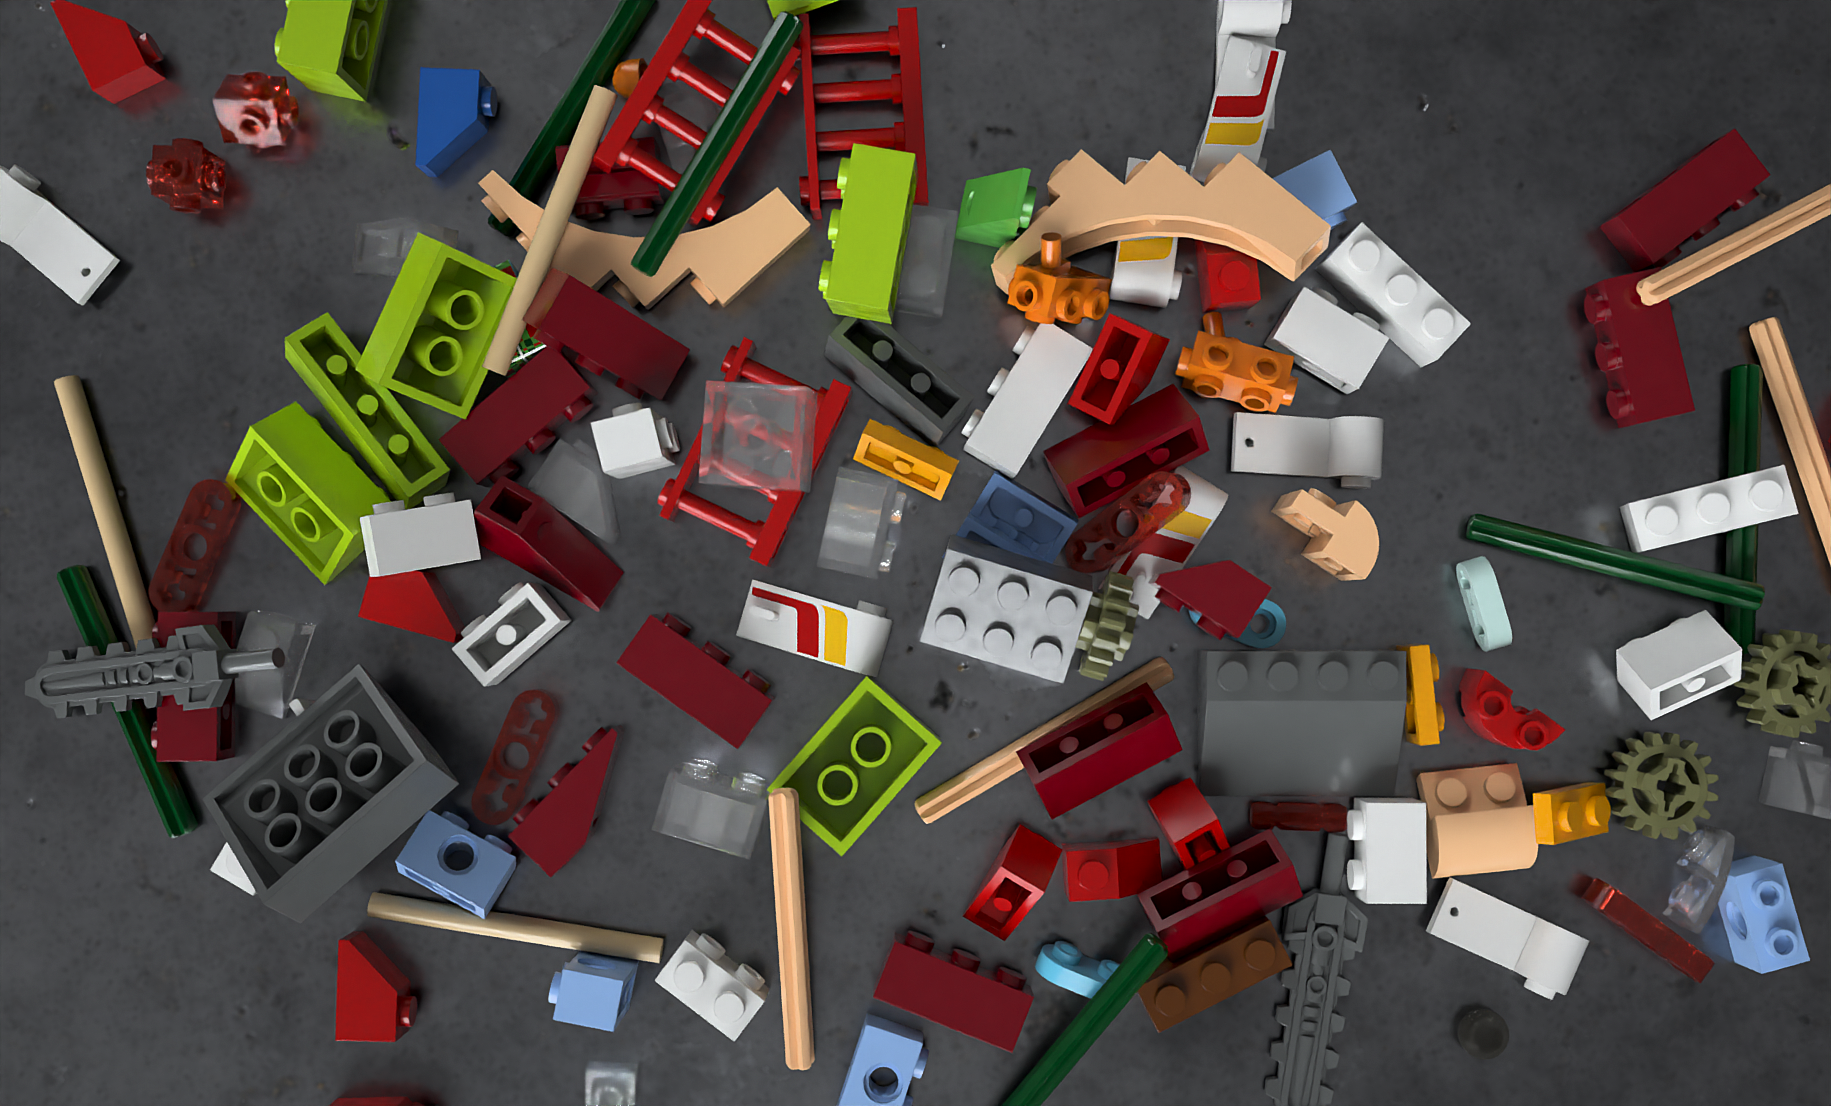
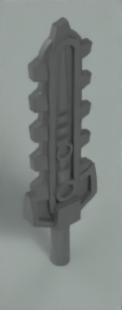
M215 625L175 629L176 635L168 637L167 646L164 648L160 647L157 638L138 640L136 651L132 652L127 642L108 644L106 655H101L97 646L78 648L76 659H71L68 650L49 651L47 662L37 670L35 677L25 681V696L38 699L45 707L54 708L57 718L72 717L73 706L83 705L86 715L101 714L102 706L105 702H113L116 712L132 709L133 699L143 698L146 708L162 707L163 696L174 695L177 705L183 704V711L221 707L233 679L239 678V673L281 668L285 663V655L280 648L237 653L236 648L230 649Z
M1329 832L1320 889L1312 888V891L1303 894V897L1285 905L1281 939L1282 941H1287V949L1296 953L1294 968L1282 970L1281 985L1290 989L1288 1004L1277 1005L1276 1022L1285 1026L1283 1039L1271 1042L1270 1057L1279 1062L1277 1076L1266 1077L1264 1093L1274 1098L1275 1106H1321L1332 1104L1334 1090L1324 1085L1326 1070L1337 1068L1340 1054L1330 1049L1332 1033L1343 1032L1345 1017L1336 1013V1006L1339 996L1349 995L1351 985L1350 980L1341 976L1343 961L1354 959L1356 951L1362 953L1368 925V918L1340 892L1349 838L1347 835Z

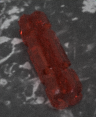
M1254 802L1250 808V823L1257 830H1267L1269 828L1273 830L1274 826H1277L1280 830L1320 831V828H1323L1327 832H1344L1348 825L1347 807L1341 804H1324L1323 808H1321L1320 805L1315 803L1278 802L1277 806H1274L1271 802Z

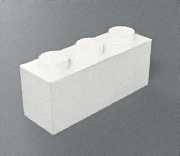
M1362 222L1348 233L1315 268L1359 311L1376 321L1380 325V330L1420 367L1438 360L1471 324Z
M1040 323L1036 331L1027 326L1012 350L1020 355L1012 370L1008 371L1002 367L987 390L989 394L994 396V399L985 413L976 408L961 432L969 438L963 450L1013 480L1085 365L1093 348L1054 324Z
M1785 465L1628 503L1619 507L1631 551L1634 553L1799 514Z

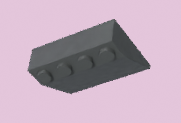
M1197 649L1198 789L1203 796H1394L1407 702L1406 651Z
M358 664L202 800L262 903L302 923L454 789L459 782L432 745L365 667Z

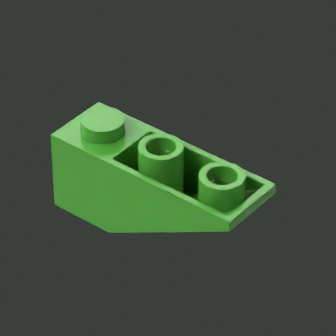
M1019 168L966 180L955 239L1001 248L1006 242L1014 240L1015 237H1020L1028 228L1037 192V187L1028 185L1031 169Z

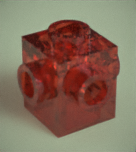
M257 71L247 72L242 75L227 74L212 99L224 143L253 144L261 148L283 145L291 128L296 126L299 120L298 102L295 96H290L286 76H267L265 73Z
M176 138L172 139V145H153L152 160L148 162L146 167L147 183L151 189V195L170 204L169 209L172 211L200 213L201 208L223 209V197L226 187L225 161L204 148V144L201 141Z

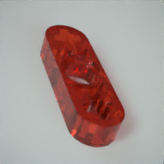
M1158 471L1150 474L1071 535L1065 547L1068 564L1075 571L1085 574L1100 573L1108 569L1188 507L1191 500V488L1188 481L1182 475L1175 472ZM1160 484L1173 485L1175 490L1169 495L1172 504L1157 503L1148 509L1141 503H1151L1162 493L1159 487ZM1125 509L1134 511L1139 521L1137 531L1130 537L1123 536L1117 528V518ZM1105 537L1113 542L1104 543L1094 551L1093 554L1096 561L1084 560L1082 555L1087 551L1085 542L1097 543Z
M207 479L200 481L191 489L149 586V598L157 610L161 612H190L199 604L241 507L240 495L227 482ZM219 492L218 498L224 502V507L222 510L213 509L210 512L211 505L205 502L206 496L208 494L216 495ZM196 518L207 520L206 523L216 524L215 530L207 526L194 525V521ZM193 533L201 534L207 543L205 555L197 561L190 560L185 555L183 549L186 538ZM177 564L184 568L196 569L197 571L195 575L183 574V570H175L174 567ZM180 582L179 589L185 592L183 600H173L171 602L172 594L166 591L168 584H178Z
M544 689L527 690L519 694L513 701L472 796V810L480 821L489 825H497L511 819L518 812L559 717V703L549 691ZM539 698L543 701L541 709L547 712L546 719H537L531 727L529 733L539 735L536 742L530 736L513 733L512 730L514 725L519 729L526 727L530 713L523 710L525 703H535ZM511 742L521 743L528 750L529 760L522 770L510 769L504 763L503 751ZM496 771L504 778L519 780L518 787L513 783L506 785L502 794V800L508 803L507 809L501 808L493 814L489 811L491 803L485 800V795L495 793L501 785L503 779L493 777Z
M1595 878L1581 897L1595 910L1695 982L1701 984L1715 965V962L1601 879Z

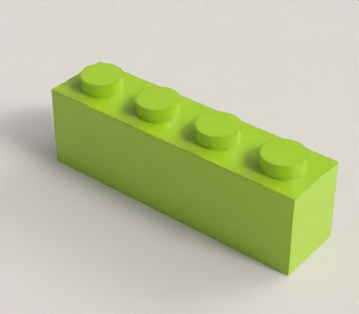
M328 312L285 337V358L397 501L404 500L405 510L413 508L424 500L423 497L431 496L446 485L450 472L448 466L389 390L355 370L360 361L361 354Z

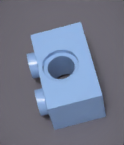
M430 810L427 811L395 861L398 872L485 919L516 869V857L510 854L512 848L495 836L487 834L482 839L467 831L469 824L453 813L444 811L440 816ZM458 850L467 851L474 857L472 864L461 871L452 870L445 864L447 857Z
M1753 855L1708 868L1735 963L1764 974L1810 961L1782 863Z
M580 951L570 962L564 963L561 973L555 972L549 992V1002L556 1004L553 1020L614 1032L629 1010L639 961Z
M867 1013L836 1106H912L913 1097L906 1095L912 1076L918 1079L921 1078L929 1054L928 1049L922 1048L923 1032ZM879 1067H888L896 1073L898 1078L893 1084L883 1087L875 1084L870 1075Z

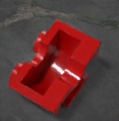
M1466 669L1459 684V691H1462L1461 706L1465 714L1463 719L1477 736L1493 744L1513 749L1539 750L1552 743L1566 730L1538 709L1534 708L1532 711H1529L1523 706H1517L1514 709L1511 704L1513 690L1486 670Z

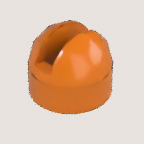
M644 58L623 61L614 69L613 87L622 97H630L648 67Z

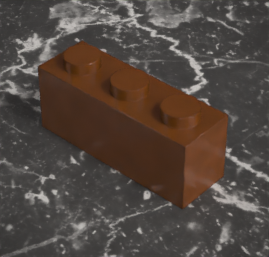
M1263 916L1171 963L1168 957H1166L1137 991V994L1158 1033L1293 964L1270 919Z

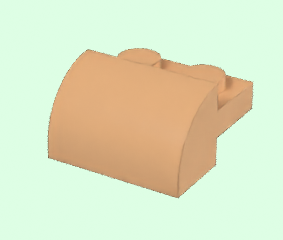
M1310 488L1308 493L1301 489L1281 495L1271 512L1311 537L1301 555L1341 581L1364 580L1367 578L1378 556L1379 535L1372 516L1362 504L1355 500L1336 505L1333 499L1314 488Z
M1517 763L1428 772L1418 775L1416 782L1420 800L1426 803V847L1432 879L1526 869L1534 864L1538 852L1533 805L1527 806Z

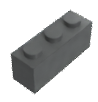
M846 316L828 336L824 356L930 446L937 447L965 416L974 399L971 393L888 323Z

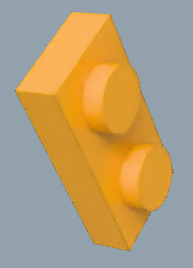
M869 419L853 457V460L940 501L959 460L946 455L937 447L927 446L902 434L892 426L883 425L872 419Z
M1429 644L1396 645L1397 650L1406 651L1407 702L1404 717L1406 741L1420 746L1440 744L1439 731H1443L1445 720L1440 702H1435L1433 682H1438L1439 679L1437 657L1434 653H1430Z
M1586 782L1532 793L1536 844L1556 845L1609 832L1608 821L1611 815V807L1606 798L1605 783Z

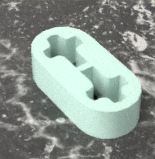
M1480 556L1458 563L1456 566L1457 580L1478 645L1485 652L1510 645L1512 643L1511 626L1496 576L1486 557Z

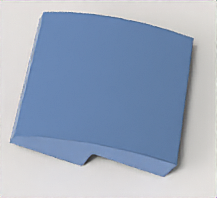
M995 470L956 536L1052 564L1079 520L1015 480Z

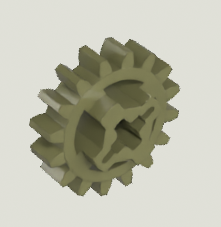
M1109 571L1100 592L1093 591L1075 648L1083 650L1080 659V675L1103 681L1104 677L1108 675L1109 667L1112 666L1113 660L1122 661L1124 653L1129 649L1139 612V605L1130 602L1134 589L1132 588L1134 583L1133 577Z
M1780 629L1779 634H1762L1764 646L1749 644L1747 647L1752 659L1750 662L1742 661L1741 669L1746 672L1745 678L1735 682L1734 686L1745 689V695L1737 700L1738 706L1752 708L1746 719L1749 722L1761 724V731L1798 738L1800 731L1810 734L1816 732L1815 720L1823 722L1831 720L1826 710L1828 705H1831V659H1827L1831 652V645L1818 643V635ZM1794 651L1801 656H1795ZM1776 709L1783 710L1785 714L1782 715Z
M1649 731L1644 732V743L1638 739H1627L1626 744L1630 752L1624 754L1614 751L1612 757L1619 763L1618 769L1605 770L1604 773L1607 777L1615 779V786L1605 790L1606 796L1618 798L1619 801L1613 806L1611 812L1621 817L1628 816L1625 821V827L1634 831L1642 829L1644 836L1657 839L1660 833L1663 837L1672 840L1678 839V827L1690 833L1697 831L1693 818L1697 816L1709 819L1711 815L1703 807L1705 801H1718V795L1708 791V784L1718 781V775L1706 773L1704 770L1712 761L1710 756L1703 754L1694 755L1698 744L1690 740L1680 742L1679 734L1665 732L1661 738L1659 733ZM1645 759H1647V763L1643 764L1642 766H1640V767L1638 768V766H1639ZM1658 780L1665 781L1664 790H1657ZM1633 791L1639 799L1638 804L1635 801Z

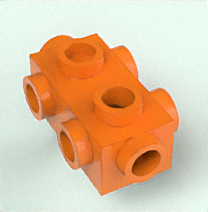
M1055 232L1044 233L1041 236V263L1038 265H1016L1014 278L1011 279L1008 288L1009 298L1007 303L1016 306L1021 311H1026L1024 316L1026 319L1042 324H1054L1055 319L1073 324H1081L1083 317H1089L1094 320L1101 319L1109 306L1108 293L1112 279L1070 266L1071 261L1061 258L1062 236Z
M1210 312L1202 317L1205 332L1198 330L1193 347L1183 346L1175 375L1184 377L1181 387L1193 390L1202 398L1220 397L1241 403L1249 411L1267 410L1276 413L1280 404L1290 406L1298 383V377L1290 376L1295 357L1242 343L1238 338L1226 337L1221 313Z

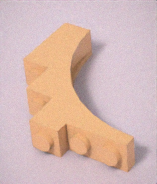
M1081 149L1070 161L1067 159L1062 161L1052 171L1047 183L1051 206L1040 208L1031 218L1028 229L1016 241L1010 240L998 250L991 267L996 285L1008 295L1011 279L1014 278L1017 264L1038 265L1041 263V236L1044 233L1055 232L1062 236L1061 258L1063 259L1111 241L1145 236L1189 237L1226 245L1263 261L1294 282L1328 248L1331 225L1240 152L1227 165L1223 162L1218 164L1209 173L1204 186H1202L1159 151L1148 163L1142 161L1136 165L1128 175L1126 185H1124Z
M492 170L478 183L488 194L481 201L501 223L510 218L522 232L516 237V240L528 252L544 209L521 196ZM777 187L750 208L711 227L679 234L657 273L649 277L631 265V260L645 237H629L597 232L567 222L546 277L551 269L555 268L571 275L597 291L611 277L616 275L619 280L613 287L633 308L641 302L649 310L692 272L696 278L690 284L709 305L717 300L723 307H726L810 230L811 224Z

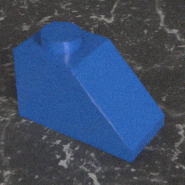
M420 67L415 165L428 177H439L489 130V116H495L497 111V93L495 87L491 86V83L480 70Z

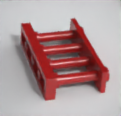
M687 0L596 151L592 164L608 174L615 163L622 167L628 164L673 192L682 174L639 148V141L632 137L641 120L649 125L653 121L698 150L708 132L664 105L665 99L657 93L666 78L673 82L679 79L721 107H724L733 90L689 62L690 56L684 53L683 50L692 35L699 40L704 36L747 65H749L758 50L756 46L714 19L716 14L709 10L713 0ZM792 46L688 219L687 223L695 227L702 217L711 222L726 197L718 192L719 188L777 91L786 96L800 74L801 70L795 67L794 63L801 51Z
M917 7L897 8V25L888 26V31L812 35L809 13L799 14V20L803 23V29L794 42L793 47L801 51L796 61H802L808 176H799L801 206H810L812 219L820 220L822 219L821 200L841 199V189H837V179L820 180L819 152L852 150L853 143L879 148L895 147L897 151L916 154L918 182L912 214L928 213L929 200ZM890 51V56L899 55L900 73L891 74V79L814 83L813 55ZM892 99L893 104L902 103L903 122H894V127L817 132L816 103Z
M744 337L739 347L732 345L728 350L720 370L726 376L677 479L668 478L659 495L657 504L663 506L659 516L675 522L681 509L747 540L746 546L753 549L749 558L762 565L771 567L853 391L852 387L833 379L829 390L822 386L817 390L752 359L757 347L752 340ZM743 377L809 407V413L816 417L808 434L800 431L797 435L732 404L731 402ZM722 421L788 451V457L795 461L787 478L779 475L776 479L710 448ZM701 465L768 496L767 501L774 504L766 522L760 519L756 523L689 492Z

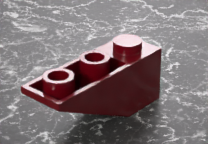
M503 475L499 477L474 511L478 544L597 612L600 611L624 574L620 568L545 499Z
M621 725L613 727L609 732L603 726L598 729L581 747L587 755L575 767L567 762L547 782L553 790L540 803L535 798H532L513 818L518 826L508 837L550 878L557 874L595 835L625 732Z

